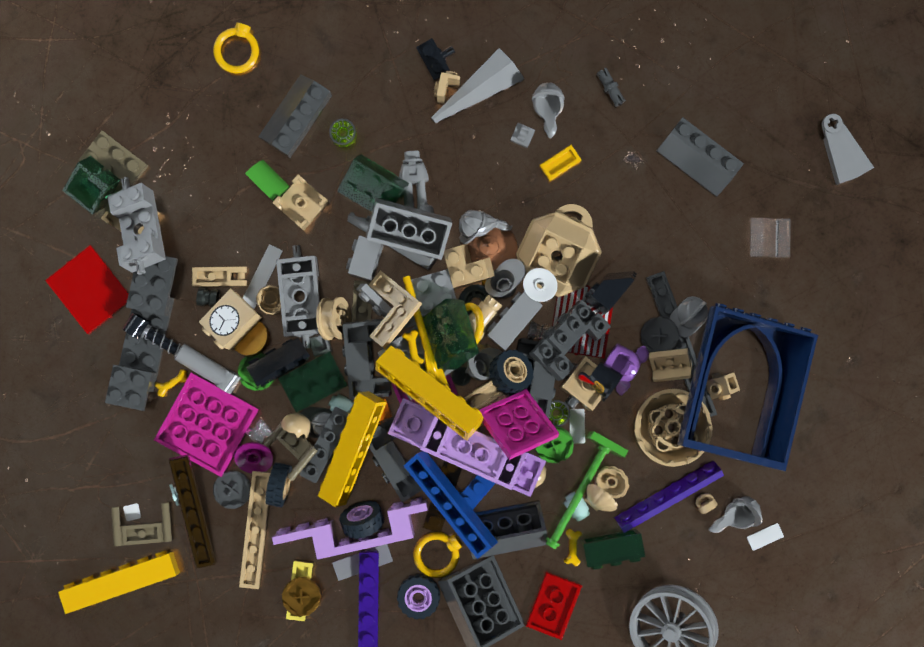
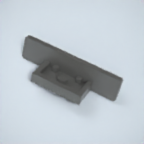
M338 407L333 409L314 445L318 451L300 472V476L313 483H317L328 462L331 463L334 449L339 443L340 434L347 422L348 412Z

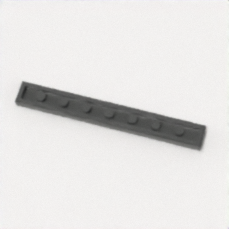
M662 271L646 277V281L659 316L670 318L672 312L677 308V304L666 274ZM679 336L678 344L673 350L688 348L692 363V377L683 379L687 392H689L697 358L689 336ZM706 385L702 402L706 405L710 417L717 415Z

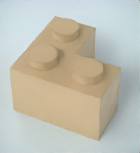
M467 244L444 250V257L453 288L495 276L490 257L472 262Z

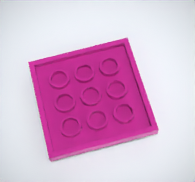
M191 372L154 441L180 455L189 454L191 461L222 477L259 408L233 394L221 390L213 383Z

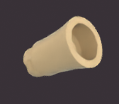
M488 295L484 302L481 301L478 305L484 318V330L480 340H482L487 329L498 315L497 312L503 306L491 295ZM472 312L460 324L474 335L476 318Z

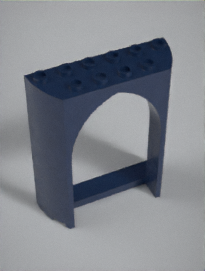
M715 303V306H711L677 445L786 471L818 335L811 333V329L800 327V329H796L794 324L779 323L777 319L761 318L759 314L744 313V310L730 309L724 304ZM746 329L752 330L761 341L769 364V382L751 455L693 440L712 362L719 349L728 339Z

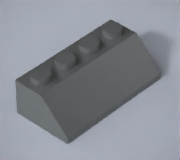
M300 74L258 137L291 158L332 97L331 92L316 81Z
M683 117L656 151L716 197L729 184L744 164Z
M540 501L476 513L498 541L495 546L480 558L546 545L547 530ZM471 552V554H472V559H477V558L474 556V554Z

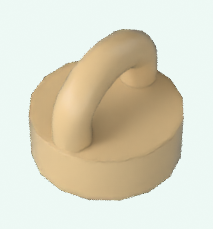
M709 493L701 494L695 502L701 514L710 512L718 504ZM704 498H708V499H709V500L703 502L702 504L700 503L701 500L704 499Z

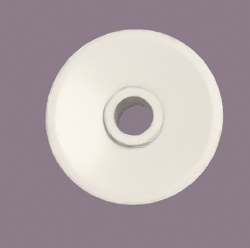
M535 268L526 274L523 287L525 293L531 299L545 302L556 294L557 280L550 271L543 268ZM537 284H540L542 289L538 288Z

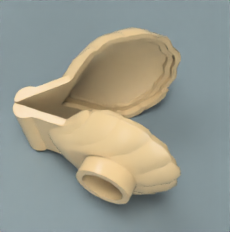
M604 466L596 471V476H594L595 484L587 485V496L584 501L596 511L610 512L615 511L618 507L617 502L613 498L625 496L629 489L628 477L623 470L615 466ZM609 479L615 480V483H609Z

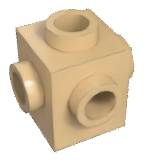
M723 372L713 374L712 379L707 380V391L710 394L711 400L719 398L720 401L729 399L731 394L740 391L734 372L725 375Z

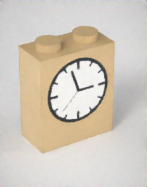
M230 288L199 323L203 326L202 331L209 337L213 336L216 339L214 343L222 350L226 348L231 351L262 317L237 292Z

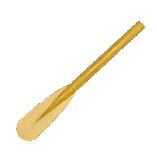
M410 276L403 277L406 291L416 298ZM419 308L414 314V318L424 348L426 372L432 373L439 383L448 386L440 362L431 348Z

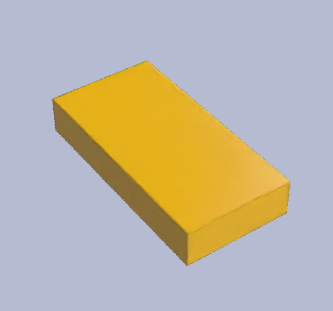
M570 145L540 164L539 167L550 182L582 160L573 146Z

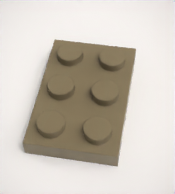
M102 130L79 159L81 163L118 191L122 190L121 178L128 177L130 187H132L148 167L146 163Z

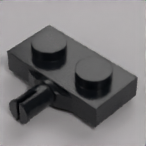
M433 38L416 47L434 82L440 79L441 72L446 73V71H450L447 66L446 57L456 53L452 45L441 51Z

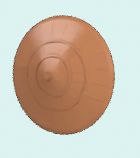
M493 228L486 235L476 237L467 244L471 261L475 262L490 257L494 271L505 260L516 259L518 251L517 241L512 231H502L498 228Z

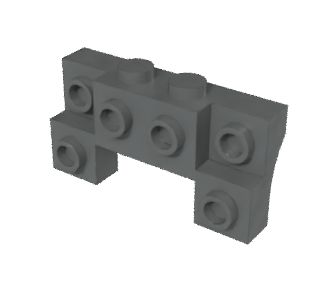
M583 300L577 301L567 313L559 316L557 319L558 323L546 330L544 333L546 336L529 353L557 381L563 380L575 367L565 354L583 334L587 332L596 341L611 327L599 313H594Z
M383 319L345 322L342 324L344 336L342 353L343 357H346L344 373L345 376H348L350 400H354L358 392L370 391L378 397H389L391 395L390 381L384 376H375L372 351L373 339L369 337Z
M521 338L518 340L517 351L527 356L534 371L532 383L526 389L549 419L551 402L556 392L554 388L556 379L529 354L538 345L539 341Z
M394 416L376 428L369 448L374 455L372 460L377 467L381 466L384 471L382 473L384 480L387 484L391 483L403 503L422 491V489L403 466L407 462L394 442L396 437L388 434L395 418Z

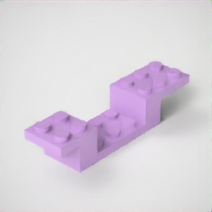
M405 398L402 399L388 431L389 435L419 447L424 452L531 497L546 463V460L528 452L509 460L494 438L475 431L466 441L423 406Z
M422 497L411 499L408 504H403L402 501L393 503L387 511L391 531L389 528L381 529L375 535L359 539L345 537L340 539L338 543L333 520L328 521V518L317 520L314 525H309V522L299 524L295 529H290V527L280 528L272 537L273 545L312 537L318 560L411 539L415 533L410 514L427 511V499L422 500Z

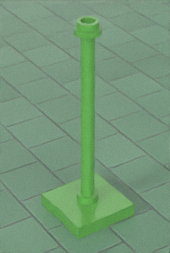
M590 431L586 439L599 445V451L551 539L548 537L546 539V545L555 550L557 546H560L557 542L605 455L611 452L618 457H625L628 452L627 449L595 431Z

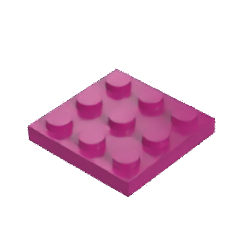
M527 389L479 410L483 416L482 423L509 460L558 438L559 432Z

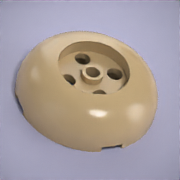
M666 389L651 395L640 406L635 418L634 431L638 445L651 460L661 465L671 467L682 466L695 461L704 453V451L671 443L672 437H679L681 422L689 392L685 390ZM702 402L693 440L709 444L713 426L710 413ZM666 410L672 411L673 415L671 418L665 417ZM669 424H674V430H669ZM661 426L662 433L656 434L654 431L655 427Z

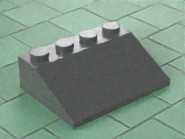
M494 555L438 581L467 647H489L525 626Z

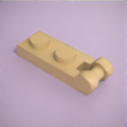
M192 267V287L247 286V280H245L247 267ZM232 273H237V280H232Z

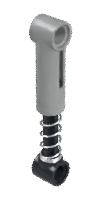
M132 312L123 327V330L131 336L150 340L153 345L156 344L160 346V349L168 351V354H173L174 360L211 381L218 388L229 394L233 392L241 379L237 373L224 368L186 344L181 346L180 343L177 344L173 339L167 338L165 334L162 335L157 332V329H152L149 321L137 313Z

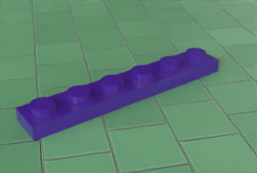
M713 460L614 518L623 533L723 477L724 474Z
M379 551L359 552L358 647H378Z

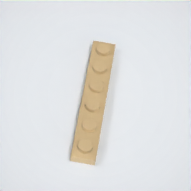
M252 471L239 587L260 588L269 505L265 502L267 485L271 474L269 472Z

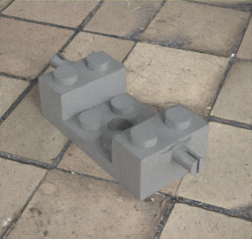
M124 177L121 178L122 190L108 196L110 213L119 218L123 245L116 248L119 266L132 273L137 271L138 275L146 273L145 267L166 260L154 191L143 183L130 187L129 178ZM144 226L142 233L138 234L139 228Z
M296 245L292 246V258L276 260L284 337L296 336L302 338L303 346L305 349L310 348L309 337L319 334L316 323V312L320 302L318 261L316 256L301 257V246ZM297 291H303L305 294V299L301 302H297L294 298Z

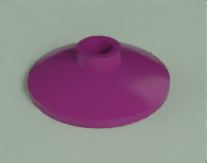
M250 442L237 448L234 460L241 470L252 474V471H267L272 466L273 454L265 445Z

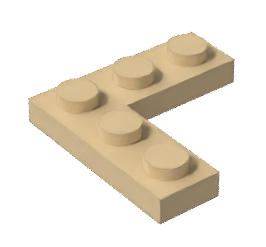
M380 270L368 286L394 307L369 337L386 350L422 303Z

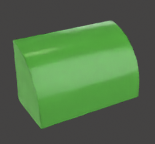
M264 160L257 162L245 173L273 202L290 188Z

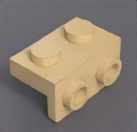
M441 72L440 81H436L434 87V97H437V103L445 104L448 86L460 87V76H457L456 72Z
M688 348L649 353V360L653 371V382L689 379L692 377V363Z

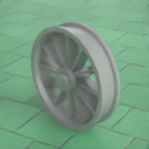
M662 585L648 591L633 609L629 622L630 635L635 647H656L664 639L668 641L667 647H672L673 642H675L676 647H683L682 644L685 647H696L689 639L705 644L707 647H715L718 640V623L710 605L696 592L678 585ZM667 597L679 599L675 617L672 615ZM661 598L665 614L651 601L652 599ZM682 601L694 607L688 615L680 613ZM645 605L658 619L642 614L643 606ZM696 611L701 614L705 621L684 624ZM640 621L659 628L641 630ZM707 628L709 638L689 630ZM662 634V637L652 646L644 638V636Z

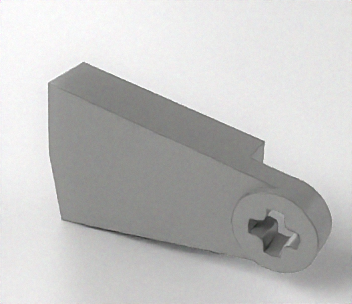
M837 114L826 116L822 120V129L825 136L823 141L836 185L853 180L873 169L874 166L851 135L841 117ZM829 119H831L832 122L836 121V125L834 126V128L832 126H828V123H830Z

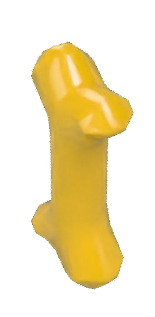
M413 329L410 333H404L402 338L408 342L410 360L422 364L424 359L419 357L416 346L418 332Z
M181 369L176 377L165 383L155 382V387L158 389L157 395L164 397L168 389L179 383H185L188 379L186 376L187 371Z
M568 529L566 535L569 538V555L564 562L578 566L580 560L577 557V540L582 533Z

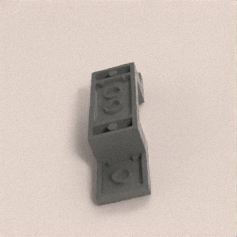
M165 256L166 260L145 267V274L138 275L137 271L133 272L126 308H131L130 316L132 312L139 314L149 321L152 329H157V332L162 335L165 334V336L167 335L174 298L170 297L178 261L176 258ZM126 332L119 365H113L105 403L145 411L148 394L155 390V382L158 376L163 349H160V346L156 344L153 345L150 340H145V338L141 337L138 339Z

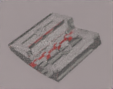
M751 218L750 256L790 257L791 219Z

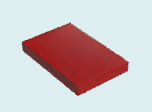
M546 571L525 626L562 640L582 585Z

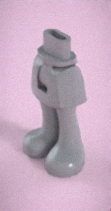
M419 151L404 152L405 160H403L399 173V183L403 184L404 205L415 208L412 185H416L417 209L434 213V208L428 205L426 199L425 183L428 182L429 177L422 159H420Z

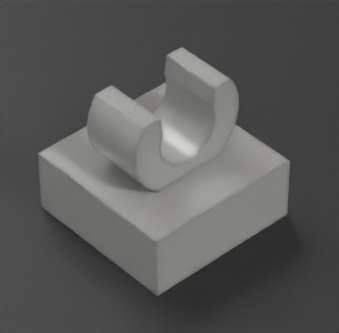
M517 123L510 141L528 148L535 130Z

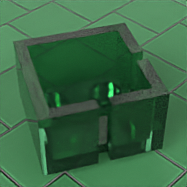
M89 156L77 163L62 191L93 215L105 208L108 203V196L115 191L120 179L108 169L103 170L104 166L92 156Z

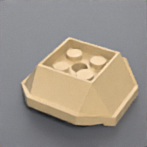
M556 211L532 219L516 256L525 266V276L535 268H543L550 271L557 280L555 296L561 297L586 286L602 251L592 227ZM560 251L563 256L562 259H555L553 252ZM537 284V287L542 289V286Z

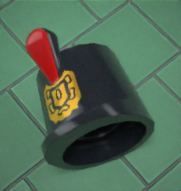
M600 362L590 376L585 372H580L578 378L588 383L599 393L601 400L604 402L624 375Z

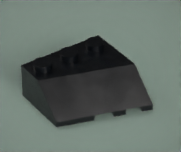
M635 271L608 273L600 283L596 282L585 294L587 299L584 302L596 313H599L601 316L605 315L634 282L637 273Z
M299 338L284 342L283 346L277 350L275 348L271 349L260 360L257 357L248 362L249 366L246 369L257 389L309 361L310 355Z

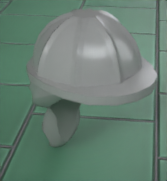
M547 82L540 84L532 95V102L536 113L544 119V130L548 138H552L557 131L555 120L563 110L565 97L558 86Z
M469 210L459 219L460 242L468 244L474 238L486 235L493 228L510 231L512 226H509L506 221L495 219L481 210Z
M748 496L734 499L726 507L724 516L716 519L709 528V531L719 533L727 526L739 529L759 526L763 520L760 504Z

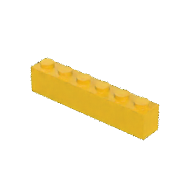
M391 345L377 359L376 371L466 441L481 426L483 416L477 408L470 407L463 397L452 393L446 384L439 383L432 373L421 369L416 361L408 359L399 348H394Z
M370 391L358 392L355 396L352 410L348 414L346 425L340 434L339 443L334 449L332 461L328 465L326 476L320 485L318 497L334 507L347 504L387 401Z
M166 550L155 553L156 557L149 559L146 556L138 559L137 564L130 565L129 562L118 566L119 570L112 572L111 569L100 572L101 576L94 578L91 575L83 578L82 583L75 584L74 581L63 585L64 589L58 593L65 614L177 576L180 571L173 551L167 553Z

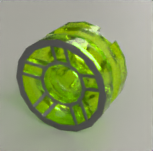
M337 119L331 124L329 129L331 140L339 147L350 146L356 140V128L348 119ZM340 130L346 131V135L341 136Z
M552 400L549 420L554 426L561 427L568 422L570 409L565 402ZM554 410L560 411L558 417L553 416Z

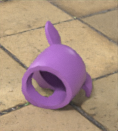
M616 344L604 364L624 375L616 386V391L619 395L622 396L629 389L630 381L637 375L641 363L648 359L649 352L646 346L639 347L636 353H634L630 349Z

